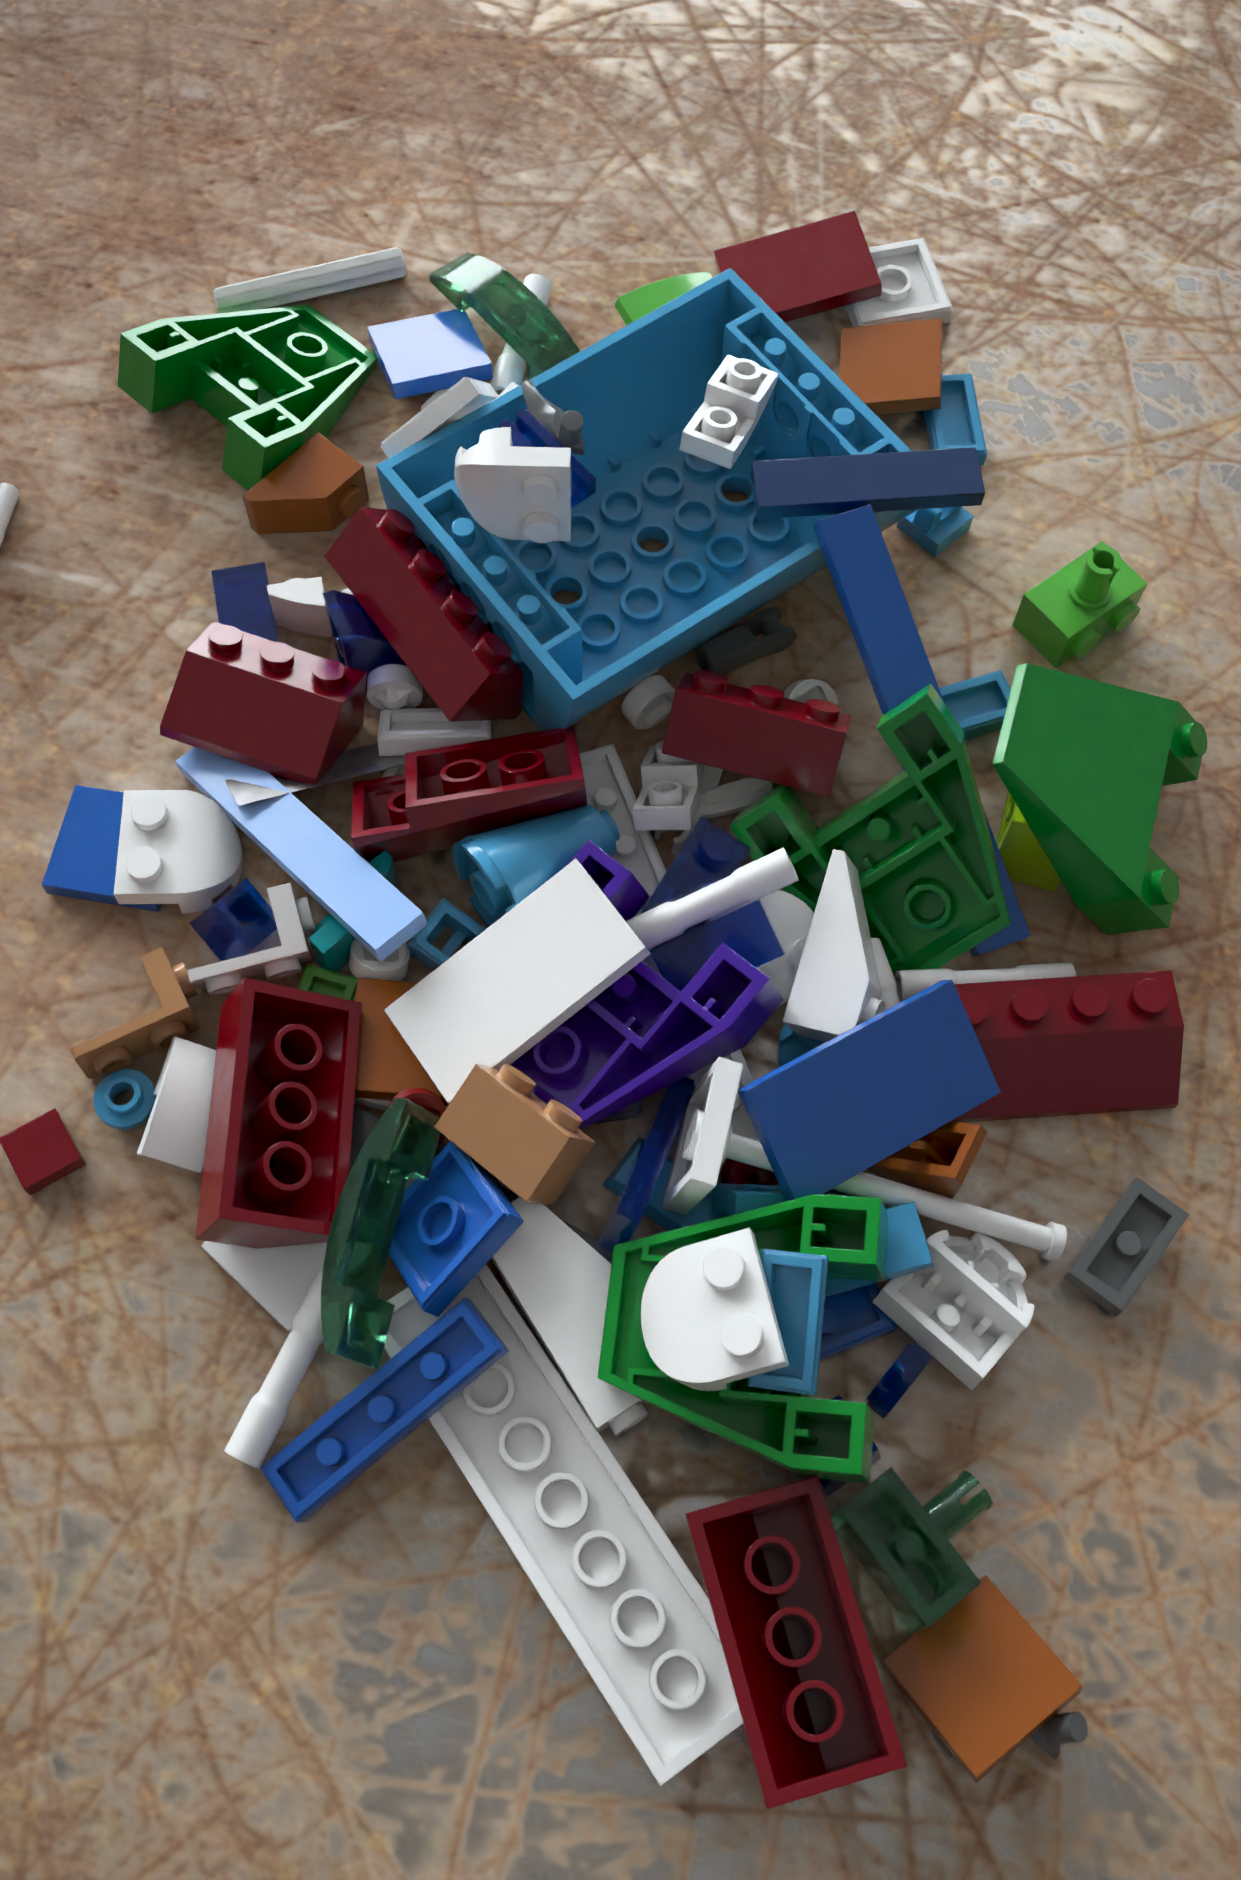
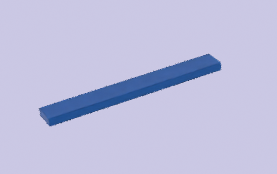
M871 504L819 520L813 528L882 715L930 683L943 700ZM985 811L984 814L1011 924L969 949L972 957L1031 936Z

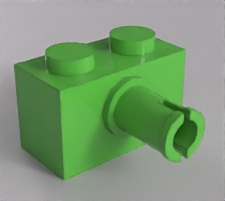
M1101 541L1026 592L1022 597L1012 626L1057 668L1072 656H1075L1077 659L1086 656L1096 647L1101 637L1111 629L1119 632L1126 628L1140 612V607L1137 604L1147 583L1121 559V556L1115 549Z

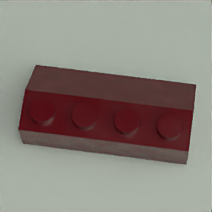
M360 507L324 557L449 722L516 719L522 712L523 673L511 659V650L508 645L486 627L478 616L479 610L476 604L467 595L458 591L445 574L447 569L444 563L423 546L414 534L415 527L404 514L395 509L384 510Z
M1172 970L954 984L1001 1093L952 1121L965 1123L1175 1108L1178 1105L1184 1024Z
M243 978L222 1003L196 1240L259 1249L337 1242L344 1238L361 1002Z
M818 1476L686 1513V1519L766 1809L907 1767Z

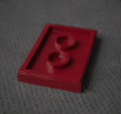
M855 210L714 250L718 273L720 274L731 268L785 323L882 295L881 281Z

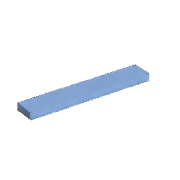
M196 747L175 761L181 773L206 797L217 803L233 823L380 962L428 925L424 913L270 773ZM232 779L289 793L238 806L225 780Z

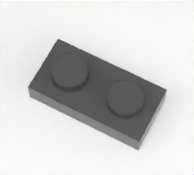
M1135 1177L1063 1279L1117 1317L1128 1305L1189 1214Z

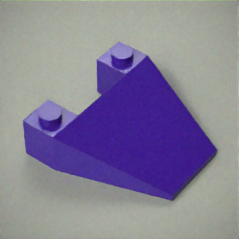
M589 839L569 862L571 863L574 859H577L625 921L633 918L650 898L632 872ZM723 942L682 991L678 990L641 961L510 1065L523 1072L535 1082L536 1086L532 1093L546 1104L552 1099L575 1112L583 1120L578 1129L582 1130L714 1063L718 1057L724 1058L745 1047L784 999L769 977Z

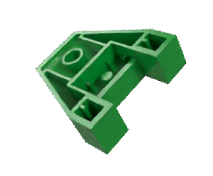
M310 305L165 318L120 333L118 387L151 414L188 399H193L227 426L222 471L248 491L318 432L325 438L328 437L377 366L378 360L373 352Z
M1029 663L1017 665L993 760L994 768L1074 903L1104 933L1110 935L1169 928L1173 905L1179 897V877L1150 848L1162 786L1198 780L1202 755L1207 750V733L1204 727L1178 701Z
M930 683L881 716L876 727L905 771L819 827L791 787L784 785L777 786L741 810L729 826L753 861L783 847L785 848L799 881L782 889L802 900L813 912H815L832 850L845 851L858 871L870 937L880 939L893 973L900 970L938 969L1011 924L964 731Z
M813 1194L614 1245L597 1378L801 1477L811 1478L818 1476L819 1479L870 1484L875 1414L867 1403L809 1398L807 1394L749 1387V1377L726 1383L727 1389L719 1391L692 1389L666 1375L650 1357L642 1333L641 1303L645 1285L651 1272L669 1253L684 1246L750 1228L754 1233L759 1255L761 1249L829 1256L827 1277L884 1282L889 1217L882 1199Z

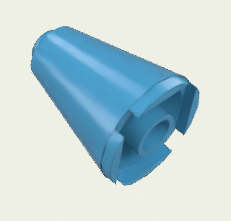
M588 804L464 837L461 841L452 845V859L460 882L470 878L475 896L470 898L469 901L486 928H488L562 870L588 839L613 858L617 852L615 842L620 839V834L615 821L607 811H598L595 807Z

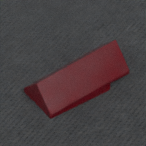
M569 726L564 730L562 728H555L405 753V774L353 782L351 840L354 850L363 859L370 861L386 850L393 858V862L450 848L453 844L467 836L588 805L575 727Z

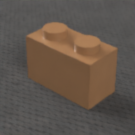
M475 1064L434 1128L525 1202L554 1205L596 1142L578 1129L583 1120L575 1112L552 1099L546 1104L533 1094L532 1090L536 1084L523 1072L508 1064H504L500 1070Z

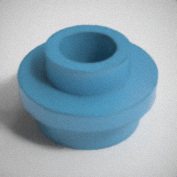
M133 1069L115 1071L106 1076L97 1086L93 1100L95 1111L99 1118L111 1128L118 1130L136 1128L144 1124L150 1117L157 1097L153 1095L155 1087L151 1080L140 1071ZM126 1089L134 1091V1096L129 1103L125 1105L114 1104L115 1097L120 1092Z

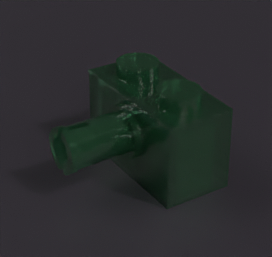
M890 1467L831 1516L833 1527L913 1633L930 1627L981 1584V1581L949 1542L953 1536L982 1512L988 1511L993 1506L992 1499L985 1488L962 1505L960 1503V1499L980 1483L967 1470L962 1471L958 1478L925 1505L921 1506L897 1473Z

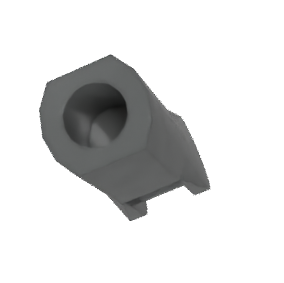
M771 606L744 623L695 648L697 663L702 670L724 675L754 660L787 649L795 641L797 635L793 628L785 627L781 622L782 612L776 606ZM762 633L765 635V637L759 640L756 638V636Z

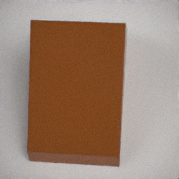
M950 1121L866 1170L881 1178L953 1199L962 1186L987 1131L979 1124Z

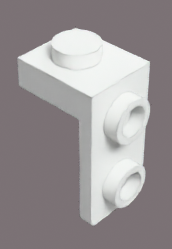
M291 883L267 888L282 946L190 969L187 971L190 983L197 990L207 988L208 995H218L233 991L242 981V978L265 973L268 980H273L301 972L300 963L312 960L306 933L314 931L316 928L308 897L296 899Z

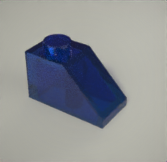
M336 590L322 593L336 657L343 665L366 672L365 695H367V677L372 670L387 664L407 666L354 595Z
M701 817L640 914L665 902L679 900L730 876L736 869L740 868L751 848ZM707 920L688 928L682 935L654 947V949L679 963Z

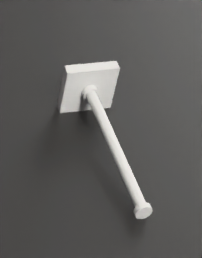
M718 1057L689 1093L662 1209L683 1215L690 1212L716 1186L720 1166L725 1158L773 1172L760 1141L732 1133V1126H730L743 1069L742 1063ZM861 1172L832 1188L833 1190L857 1197L881 1198L883 1204L890 1207L914 1201L918 1215L1039 1250L1041 1258L1054 1262L1061 1257L1066 1245L1067 1230L1064 1225L1049 1222L1046 1226L865 1172Z

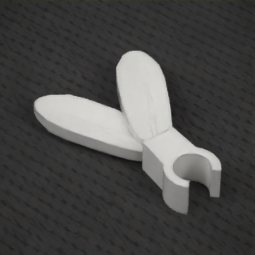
M704 765L700 799L692 830H674L681 836L673 838L672 854H677L685 849L688 838L701 826L702 819L721 817L743 810L770 792L773 788L772 783L749 777L718 786L723 769ZM655 830L654 840H660V835L666 830Z

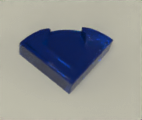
M914 1342L912 1345L909 1343L866 1398L868 1406L884 1419L933 1356Z

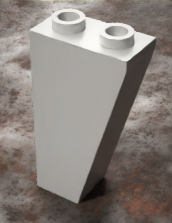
M519 1197L511 1202V1204L524 1222L495 1253L491 1260L597 1432L601 1433L610 1427L615 1436L643 1420L649 1414L644 1407V1404L647 1402L597 1378L612 1264L544 1204L528 1203Z

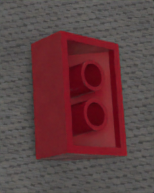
M213 621L185 652L160 724V735L296 782L316 785L363 726L366 672L343 665L339 661L325 659L292 648L285 643L274 642L241 631L234 626L223 625Z
M698 670L694 674L686 672L675 690L662 754L829 797L852 715L840 712L841 708L829 701L810 699L807 700V703L784 698V693L781 690L771 686L752 685L749 689L729 684L727 677L713 671Z

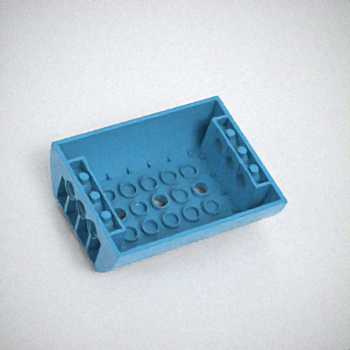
M729 268L530 379L545 399L564 412L570 410L579 412L584 419L581 436L585 455L571 453V541L536 543L530 540H509L495 536L480 526L471 516L456 486L454 467L458 449L463 447L468 450L478 444L480 435L485 430L511 427L512 446L557 447L545 437L532 419L521 385L376 465L387 510L395 509L404 514L413 523L416 537L428 551L435 554L444 563L447 569L445 574L458 591L467 595L476 604L479 610L478 616L490 632L500 637L510 648L511 659L523 673L522 709L540 731L555 728H562L563 730L827 566L813 527L819 520L834 515L757 519L750 474L752 461L905 452L911 450ZM727 355L739 359L752 360L760 367L779 373L766 407L748 442L731 469L679 450L683 430L703 404L707 383ZM731 490L734 492H744L749 498L741 502H733L726 499L722 494ZM917 509L874 512L880 531L883 532ZM649 539L661 541L666 547L659 552H648L643 550L639 544ZM566 590L578 593L581 598L572 604H561L555 601L553 596L559 591Z

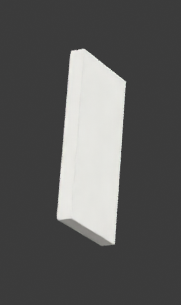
M574 859L384 1011L443 1097L450 1104L475 1064L499 1070L504 1064H512L651 953L581 863Z

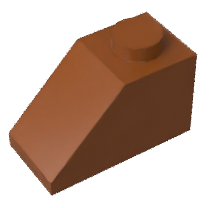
M319 432L242 495L251 529L258 534L333 531L347 518L354 517L360 507H364L365 503L369 500L364 466Z

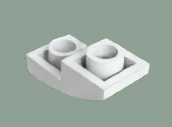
M727 355L707 383L703 404L683 430L679 450L731 469L754 431L776 385L779 373L760 367L752 360L739 359Z
M321 577L308 579L294 578L284 583L267 585L268 596L277 626L296 632L326 637L350 638L383 635L349 588L341 592L325 594Z
M664 740L656 745H650L641 764L642 789L633 807L634 830H692L700 799L704 764L662 754Z
M178 1037L172 1038L153 1093L157 1097L137 1151L138 1155L201 1173L204 1164L216 1050Z

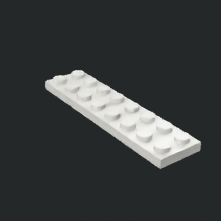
M485 1265L439 1317L423 1311L409 1287L364 1316L390 1359L464 1298L473 1301L509 1350L506 1355L433 1414L429 1421L659 1786L663 1785L743 1724L709 1598L488 1266Z

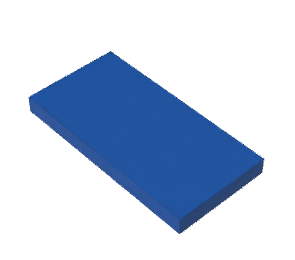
M953 980L937 982L743 1086L737 1091L786 1201L813 1194H824L1001 1093Z

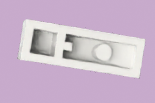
M836 849L832 850L782 1021L797 1035L824 1042L885 1011V1002L880 1000L882 993L858 871L845 851Z

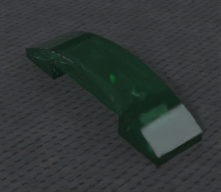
M467 252L430 273L429 281L461 313L472 307L529 365L527 380L534 378L580 352L571 336L543 302L521 281L496 263L477 254Z
M396 1098L384 1112L369 1134L352 1166L332 1220L322 1273L321 1321L326 1353L376 1370L379 1368L395 1307L394 1304L377 1298L408 1179H429L441 1133L434 1128L440 1117L406 1098Z

